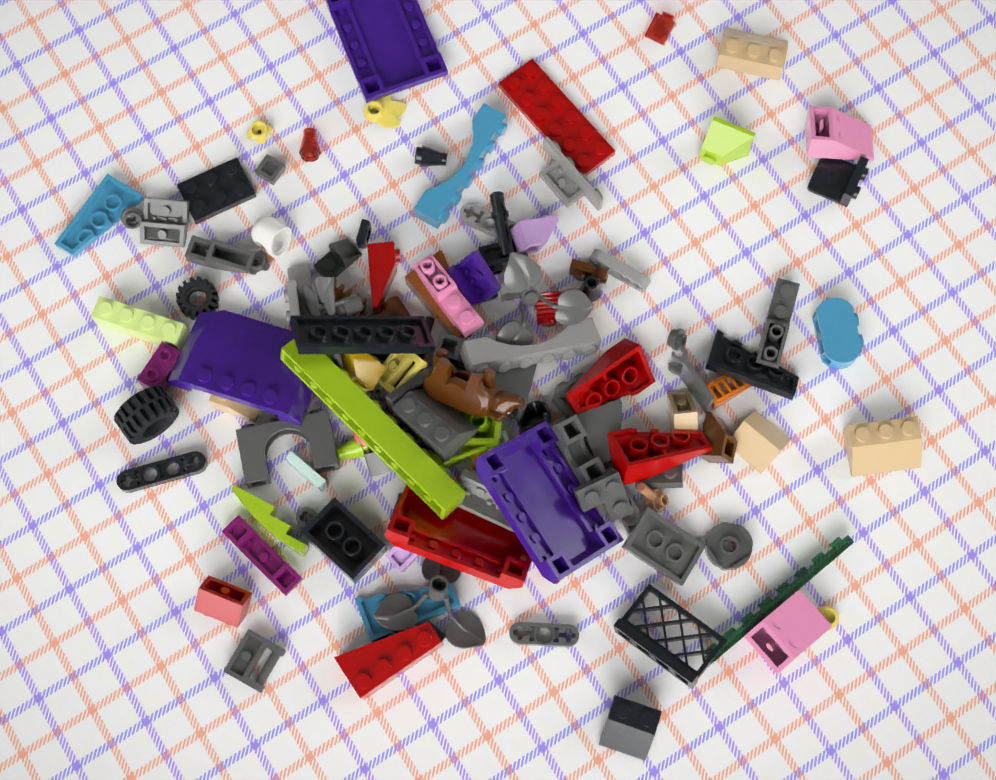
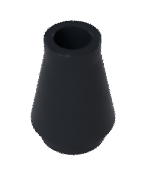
M424 145L416 147L414 164H418L419 167L446 166L447 153Z
M594 276L587 277L580 286V291L584 292L591 302L597 301L602 294L598 279Z

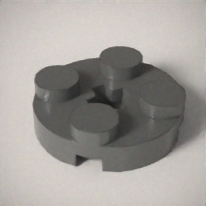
M723 522L713 527L708 533L704 543L706 545L705 552L710 562L723 571L735 570L745 565L750 559L753 540L750 533L743 526ZM727 540L728 543L733 542L735 544L733 552L723 549L725 546L724 541Z

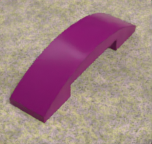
M240 515L222 530V533L285 596L303 580Z

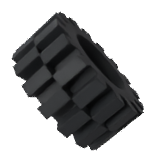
M197 276V280H194L193 277H190V282L187 283L184 280L182 282L184 286L181 287L179 285L177 288L179 293L176 292V302L181 312L187 318L190 317L191 320H195L199 313L215 311V308L219 307L218 301L220 299L213 283L209 282L206 278L202 280L201 277ZM201 291L205 293L206 300L202 305L193 306L190 304L189 299L194 292Z

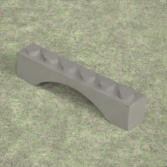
M591 317L584 319L578 324L567 326L556 337L535 345H509L487 337L467 340L463 342L460 356L466 371L470 373L482 374L484 368H491L496 372H506L512 368H527L538 363L548 364L559 359L569 360L574 356H589L597 351L602 340Z

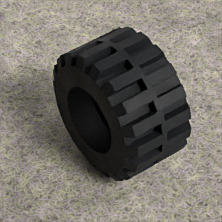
M153 386L141 390L127 399L115 413L114 422L130 444L136 445L148 442L166 431L178 417L179 409L162 386Z

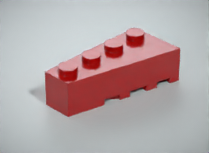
M426 622L334 658L358 696L365 700L445 644L432 624Z

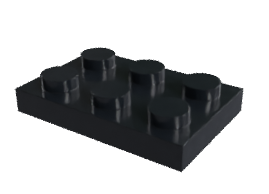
M237 157L177 184L183 199L190 201L189 211L195 224L201 223L256 197Z

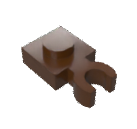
M572 259L569 275H572L576 280L585 281L587 277L594 276L602 284H606L609 271L606 269L594 268L593 264Z

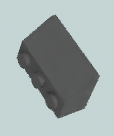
M424 388L409 391L392 407L396 421L445 463L478 432V428L464 416L455 411L451 406L431 398Z

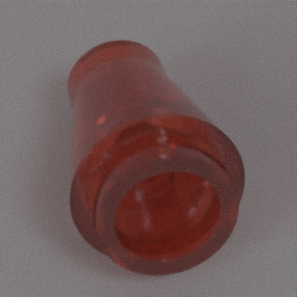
M314 128L303 130L299 154L302 160L306 162L318 160L321 154L317 131Z

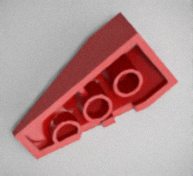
M624 338L609 348L565 395L573 412L577 414L599 407L602 403L608 401L613 402L627 395H637L656 381L641 345Z
M627 428L607 433L613 469L619 472L623 485L647 480L712 450V446L702 430H673L672 433L659 432V429H651L650 432H637V428Z

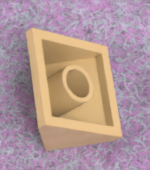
M756 410L741 423L733 434L738 441L735 453L760 474L765 471L791 441L789 437Z

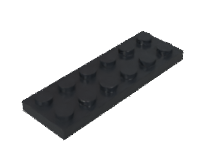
M290 316L289 324L299 354L434 353L436 348L424 316Z

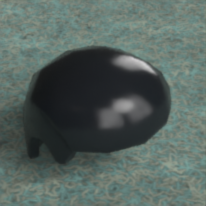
M539 400L527 404L522 419L517 422L520 431L524 433L544 421L550 424L552 416L546 402Z

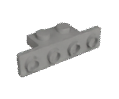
M545 137L543 139V149L554 162L539 173V177L567 208L585 196L598 211L602 209L603 195L601 192L589 184V180L584 173H579L572 159L563 155L559 145L554 140L551 141L548 137Z
M309 265L287 269L289 281H287V289H284L285 303H289L290 310L286 311L288 324L291 315H310L306 308L301 288L305 284L312 287Z
M464 469L459 483L464 487L466 495L463 503L458 507L514 532L479 476Z

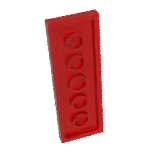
M533 59L498 83L503 93L543 138L548 137L551 141L554 140L559 145L563 155L572 159L579 173L582 172L587 176L615 155L616 151Z

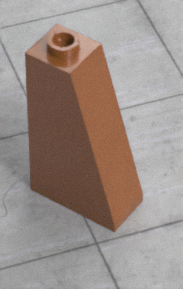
M439 250L433 256L446 271L449 265L443 252ZM415 270L405 276L406 285L448 334L464 339H469L473 335L472 333L465 338L456 325L454 326Z

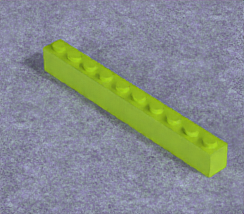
M294 339L281 348V360L442 520L463 503L466 495L464 487L458 481H454L442 465H437L431 459L429 452L424 448L421 449L415 443L414 438L398 426L397 421L392 416H387L382 411L380 404L375 400H371L366 395L365 390L359 384L356 385L344 369H340L335 365L329 354H299Z

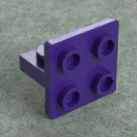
M478 250L469 254L461 263L446 269L448 275L456 283L458 290L472 307L496 299L498 297L497 292L502 289Z

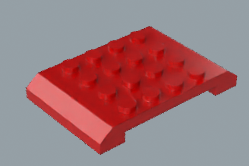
M407 484L384 535L396 547L507 589L523 587L532 559L514 532L460 507H457L442 520Z

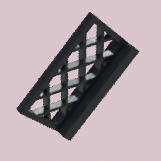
M650 584L647 585L621 619L619 618L613 625L615 633L691 689L696 686L698 679L727 643V639ZM650 592L658 597L659 606L645 607L644 599ZM673 608L678 612L679 620L664 621L663 610ZM660 610L662 622L647 624L646 612ZM643 612L645 624L634 625L628 621L633 614ZM694 623L698 628V634L684 636L682 624ZM680 624L681 636L667 638L665 626ZM663 626L664 638L654 640L649 636L648 628ZM713 637L719 643L714 649L704 650L702 638ZM699 638L701 650L686 652L685 640ZM682 641L684 653L673 654L670 652L668 642ZM705 654H710L705 660ZM702 655L703 664L697 671L688 665L687 657Z

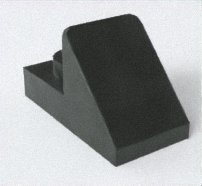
M346 238L330 243L328 245L330 251L313 266L322 277H334L335 279L360 258L362 253Z

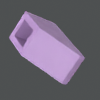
M542 215L536 219L522 218L518 220L517 224L510 230L517 253L528 252L530 254L539 252L548 242L558 223V215L550 217Z

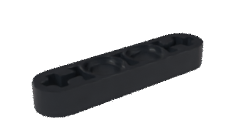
M193 451L124 470L117 476L116 483L123 492L133 493L200 474L206 470L208 461L201 452ZM196 457L202 461L197 468L194 465L186 466L188 471H185L184 464L182 463L185 460L186 464H191ZM172 463H177L180 466L179 472L175 475H171L167 471L168 466ZM150 469L157 472V477L153 481L145 479V473ZM137 473H139L142 484L138 480L131 481L129 487L123 484L126 481V477L129 476L131 479H137Z

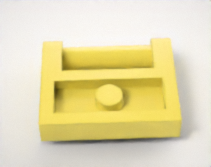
M390 354L382 364L385 366V369L378 383L390 393L396 389L394 387L413 361L415 362L396 388L416 376L422 368L425 369L428 363L417 354Z

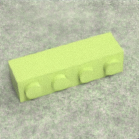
M99 296L91 314L92 319L99 326L156 345H160L163 341L180 352L189 335V331L184 323Z

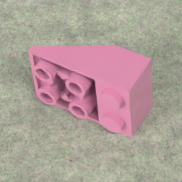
M809 106L805 121L807 157L859 160L860 156L869 159V161H874L871 125L832 107Z
M799 589L744 637L774 672L778 674L826 633L832 625Z

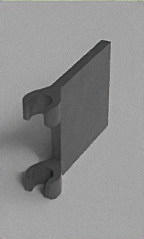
M681 346L679 349L683 356H677L674 351L671 353L672 359L679 364V367L675 368L669 362L668 370L681 378L706 413V411L710 410L715 398L688 361L687 349Z

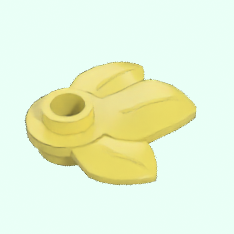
M391 95L367 103L363 111L364 117L370 122H377L383 128H397L400 126L398 118L404 114L407 105L391 100Z

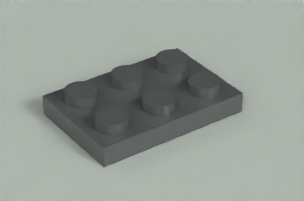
M649 507L644 508L622 545L623 549L679 586L684 585L706 547L705 544Z

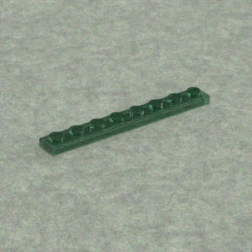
M849 535L844 539L837 537L828 545L831 550L826 554L821 551L811 560L814 564L810 568L806 569L803 566L793 575L796 579L790 585L786 581L776 589L777 596L772 600L769 596L758 605L760 610L753 615L752 612H749L740 620L743 625L737 630L732 627L722 636L727 639V643L711 664L854 543ZM714 642L706 650L714 649L717 644Z

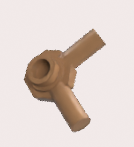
M640 483L637 490L645 496L646 506L657 513L664 511V508L669 503L668 495L664 493L665 488L651 490L646 484Z

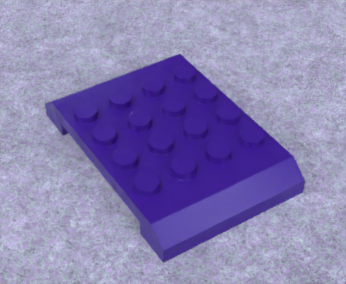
M325 0L366 103L448 75L445 62L436 47L417 0Z
M544 421L479 456L475 463L477 475L542 577L555 584L624 539L611 520L605 523L596 507L585 512L580 510L573 489L581 484L555 446V443L559 441L548 422Z

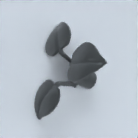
M510 252L503 281L507 289L517 293L522 300L519 303L521 306L522 322L521 325L514 320L506 322L499 329L495 341L509 345H531L533 341L532 333L529 329L524 328L526 326L525 306L534 305L538 300L543 301L553 309H557L554 314L555 320L567 326L578 324L586 319L591 313L594 304L584 292L578 289L565 290L557 299L558 305L543 297L542 294L538 293L534 287L542 280L540 266L524 254Z
M317 277L315 279L316 292L309 285L301 286L305 305L310 315H321L320 309H326L330 315L335 314L336 310L338 316H351L363 310L362 301L357 294L335 302L334 277ZM318 297L324 305L318 303ZM329 354L334 364L343 369L340 354Z
M428 558L424 559L421 572L423 577L430 582L428 590L424 592L419 601L412 606V601L408 596L401 593L390 594L382 600L377 611L374 613V619L381 626L392 631L402 632L412 628L417 623L418 617L414 610L418 609L427 597L434 601L444 600L448 617L451 620L445 627V636L448 642L454 647L462 649L480 647L486 642L484 627L475 614L470 611L461 610L455 617L452 615L447 590L449 583H454L458 580L461 571Z

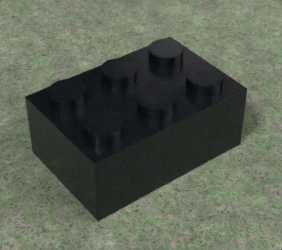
M335 497L301 531L303 536L355 585L388 551L386 544Z

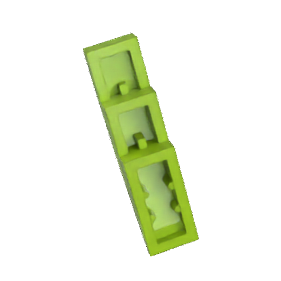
M233 485L232 491L251 516L267 532L288 548L303 557L306 556L309 551L308 546L290 536L293 532L291 525L275 518L278 512L275 506Z

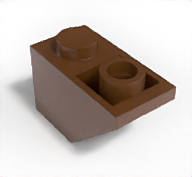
M706 411L702 432L711 444L712 450L699 457L709 463L733 464L738 441L720 417L711 411Z

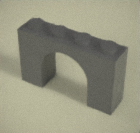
M323 409L310 411V414L305 415L301 426L283 420L269 419L264 421V424L256 426L255 424H246L241 426V429H237L236 436L247 487L254 488L272 484L267 461L268 450L276 439L288 434L299 435L310 443L314 467L318 474L340 469L328 411H323Z

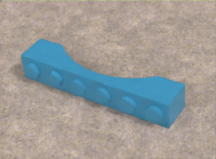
M483 103L472 120L473 143L465 163L450 179L436 187L425 190L414 207L415 217L436 229L441 224L447 222L450 216L449 211L453 205L457 206L462 198L461 193L465 188L468 189L473 182L474 177L472 176L476 170L480 171L485 163L484 158L488 153L491 154L496 146L495 141L499 136L502 137L507 130L506 115Z

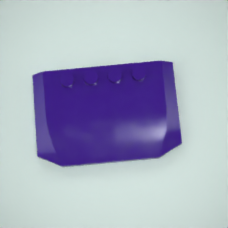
M226 310L198 314L168 380L171 386L191 391L192 388L276 414L278 419L299 426L302 424L314 392L281 360V348L294 339L291 330Z

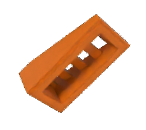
M724 375L708 383L706 386L715 398L711 406L712 409L715 410L752 386L746 383L739 386L735 379ZM728 380H730L731 383L734 385V387L736 388L735 390L731 389V387L727 383ZM723 384L728 393L725 394L719 385ZM713 389L717 390L721 396L720 398L715 395Z

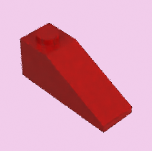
M394 241L367 244L373 312L380 309L384 303L397 272V262H401L400 249H395Z

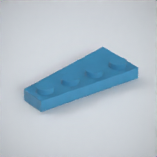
M107 173L54 244L75 258L121 220V213L124 209L136 207L145 197Z
M449 583L447 595L449 596L451 611L460 608L461 604L452 583ZM428 587L412 591L403 590L399 591V593L408 596L412 601V606H414L424 595V592L428 590ZM383 593L373 597L354 598L372 643L399 633L398 631L384 628L374 619V613L377 611L380 603L390 594L385 595ZM427 597L419 608L414 610L418 617L417 623L414 626L447 613L444 600L434 601Z

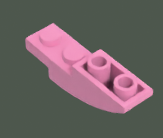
M432 253L413 265L415 272L433 299L465 338L484 326L482 318L461 294L456 283Z

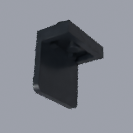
M860 156L855 165L843 159L820 158L807 186V190L847 207L851 199L856 200L861 190V187L857 185L860 180L864 181L868 174L869 168L866 165L869 159Z

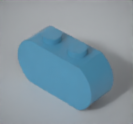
M829 298L818 306L812 318L820 356L826 366L833 369H845L850 367L860 355L864 347V340L862 334L858 332L859 318L857 313H854L853 306L842 298Z

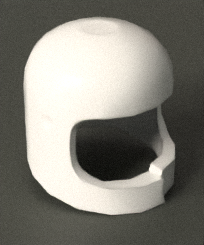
M264 216L259 218L253 225L251 237L255 244L264 246L270 256L280 259L291 245L292 232L289 227L271 216ZM277 236L282 240L283 244L278 251L273 252V240Z

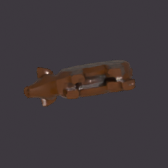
M443 348L436 351V354L433 356V371L425 377L423 382L424 389L431 398L451 406L457 412H465L477 417H490L496 422H501L504 418L508 417L515 408L525 406V400L522 396L509 391H498L495 382V370L484 368L482 374L457 370L455 365L448 359L449 351Z

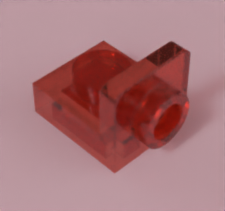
M664 11L662 14L656 12L644 36L665 46L673 28L677 25L673 21L674 16Z

